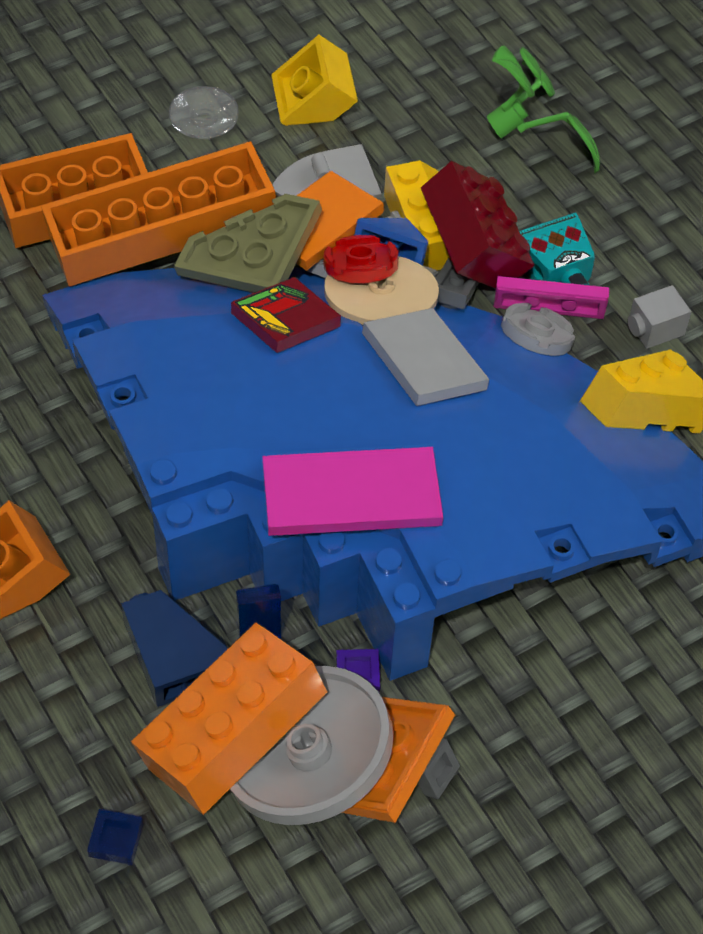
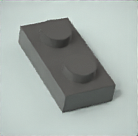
M448 258L436 277L439 287L437 302L445 308L464 309L480 282L458 274L451 258Z

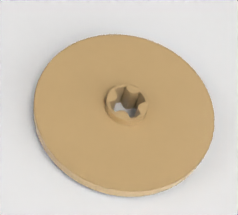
M399 256L398 269L390 277L380 281L348 283L327 275L324 294L329 306L342 317L363 325L367 321L430 308L434 309L438 301L439 287L435 277L428 269L417 262Z

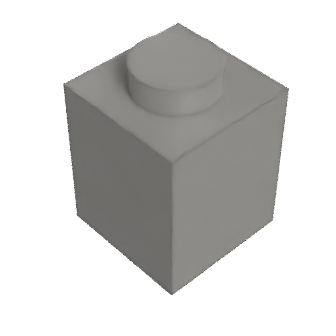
M671 285L634 298L630 316L628 317V325L632 334L635 337H639L647 349L685 335L691 310L675 287Z

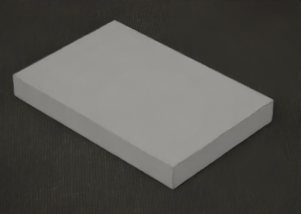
M433 308L364 322L362 334L416 406L487 390L489 378Z

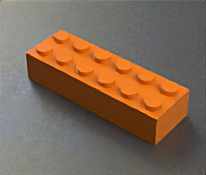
M250 141L41 205L49 237L68 287L181 252L190 236L201 231L205 235L225 227L224 221L252 209L253 213L273 205L272 199L276 198V194Z

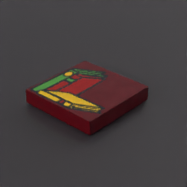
M295 277L231 302V313L276 353L336 329L341 325V315Z

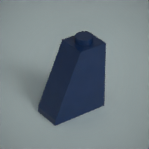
M162 590L150 594L141 593L135 595L129 601L121 603L124 625L157 707L173 702L228 649Z

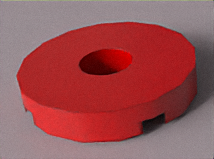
M372 235L343 237L336 241L335 247L331 248L328 246L325 249L323 255L324 269L329 276L343 282L370 283L390 277L398 269L399 250L392 242L388 241L387 245L380 243V238Z

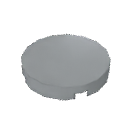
M530 303L513 304L506 308L501 327L504 333L516 344L527 350L550 356L564 355L571 350L575 340V336L572 335L574 329L571 323L560 314L543 307L540 308V311L531 310L532 305Z

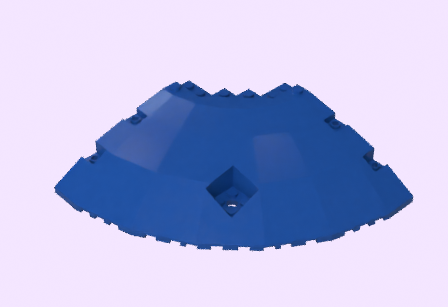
M294 267L289 279L295 277L328 304L324 294L326 278L310 273L303 268ZM175 268L112 273L42 295L44 306L55 331L59 332L65 348L69 349L76 368L83 367L111 429L116 431L124 447L125 455L153 516L158 569L173 601L250 575L264 607L303 594L318 627L356 613L373 648L379 650V660L389 681L428 667L435 617L513 589L514 584L540 577L543 580L548 579L551 583L602 563L643 555L648 565L652 564L654 567L680 557H684L686 562L703 557V460L671 431H663L661 425L648 424L645 430L605 427L580 402L598 371L567 353L557 356L543 355L516 344L504 333L501 327L502 316L468 305L464 309H449L437 302L434 310L487 375L489 383L487 390L416 406L362 334L363 325L342 316L340 327L276 353L231 313L232 301L253 294V292L178 276ZM125 397H129V398L126 399V400H119V399H122V398H125ZM433 447L443 512L442 526L268 536L263 456ZM666 532L671 538H663L659 533ZM555 547H565L568 552L560 553L555 550Z

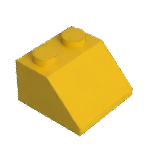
M320 34L271 74L280 122L285 126L334 121L358 102L347 53Z

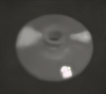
M210 86L193 87L181 92L173 99L169 108V117L174 128L180 133L196 139H211L227 133L234 127L239 115L235 99L226 91Z

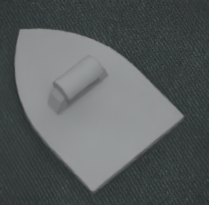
M362 144L306 156L287 167L273 183L276 196L279 197L284 194L296 196L329 171H333L373 197L382 198V193Z

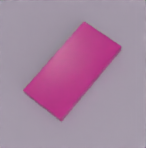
M433 447L263 456L268 536L442 526L443 512Z

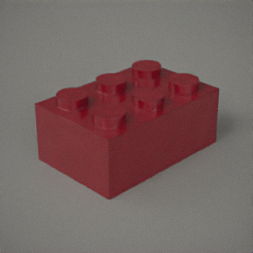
M451 160L420 187L458 274L496 288L498 276L519 278L534 266L528 252L530 251V245L520 234L516 225L517 217L512 209L507 206L503 197L504 188L494 177L488 178L470 166L464 167Z

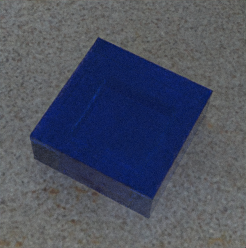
M99 809L87 849L88 856L133 865L143 827L142 817Z

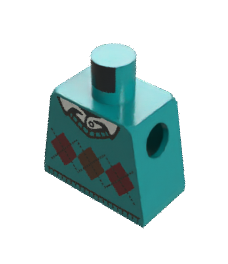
M577 213L519 231L530 245V251L528 252L534 263V266L526 272L530 279L590 285L588 280L592 275L595 255Z

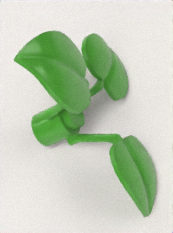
M504 45L499 47L495 51L492 61L506 68L518 81L519 88L506 102L486 115L498 136L503 138L516 128L522 133L528 128L564 120L578 132L588 146L593 157L594 174L598 172L600 157L596 143L588 130L575 116L568 112H563L529 122L524 121L529 115L522 102L528 97L532 98L535 96L534 92L541 85L549 97H553L555 95L553 85L546 73L540 68L536 59L524 47L520 48V54L523 58L522 65L527 66L535 75V82L532 86L512 52Z

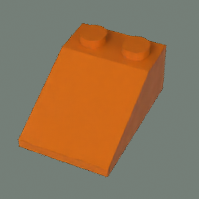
M10 500L0 507V619L40 601L71 575L37 518Z

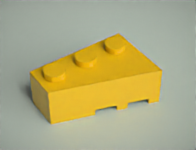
M671 349L602 365L580 400L605 427L645 430L648 424L661 425L663 431L673 432L676 426L689 427L691 433H701L703 430V379L687 365V361L682 355Z

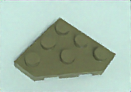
M284 194L272 199L273 205L256 213H253L252 209L224 221L225 227L205 235L201 231L190 236L174 265L177 275L253 293L288 280L322 212L320 201Z

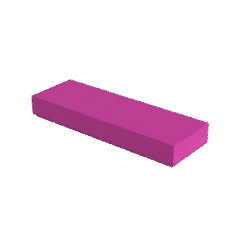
M498 276L494 307L506 309L513 304L530 303L532 305L531 310L540 311V308L543 307L551 309L560 315L604 319L609 299V287Z

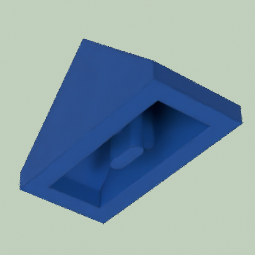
M359 218L357 220L354 235L376 236L380 238V243L386 245L390 241L399 250L400 257L410 259L423 266L428 240L407 218Z

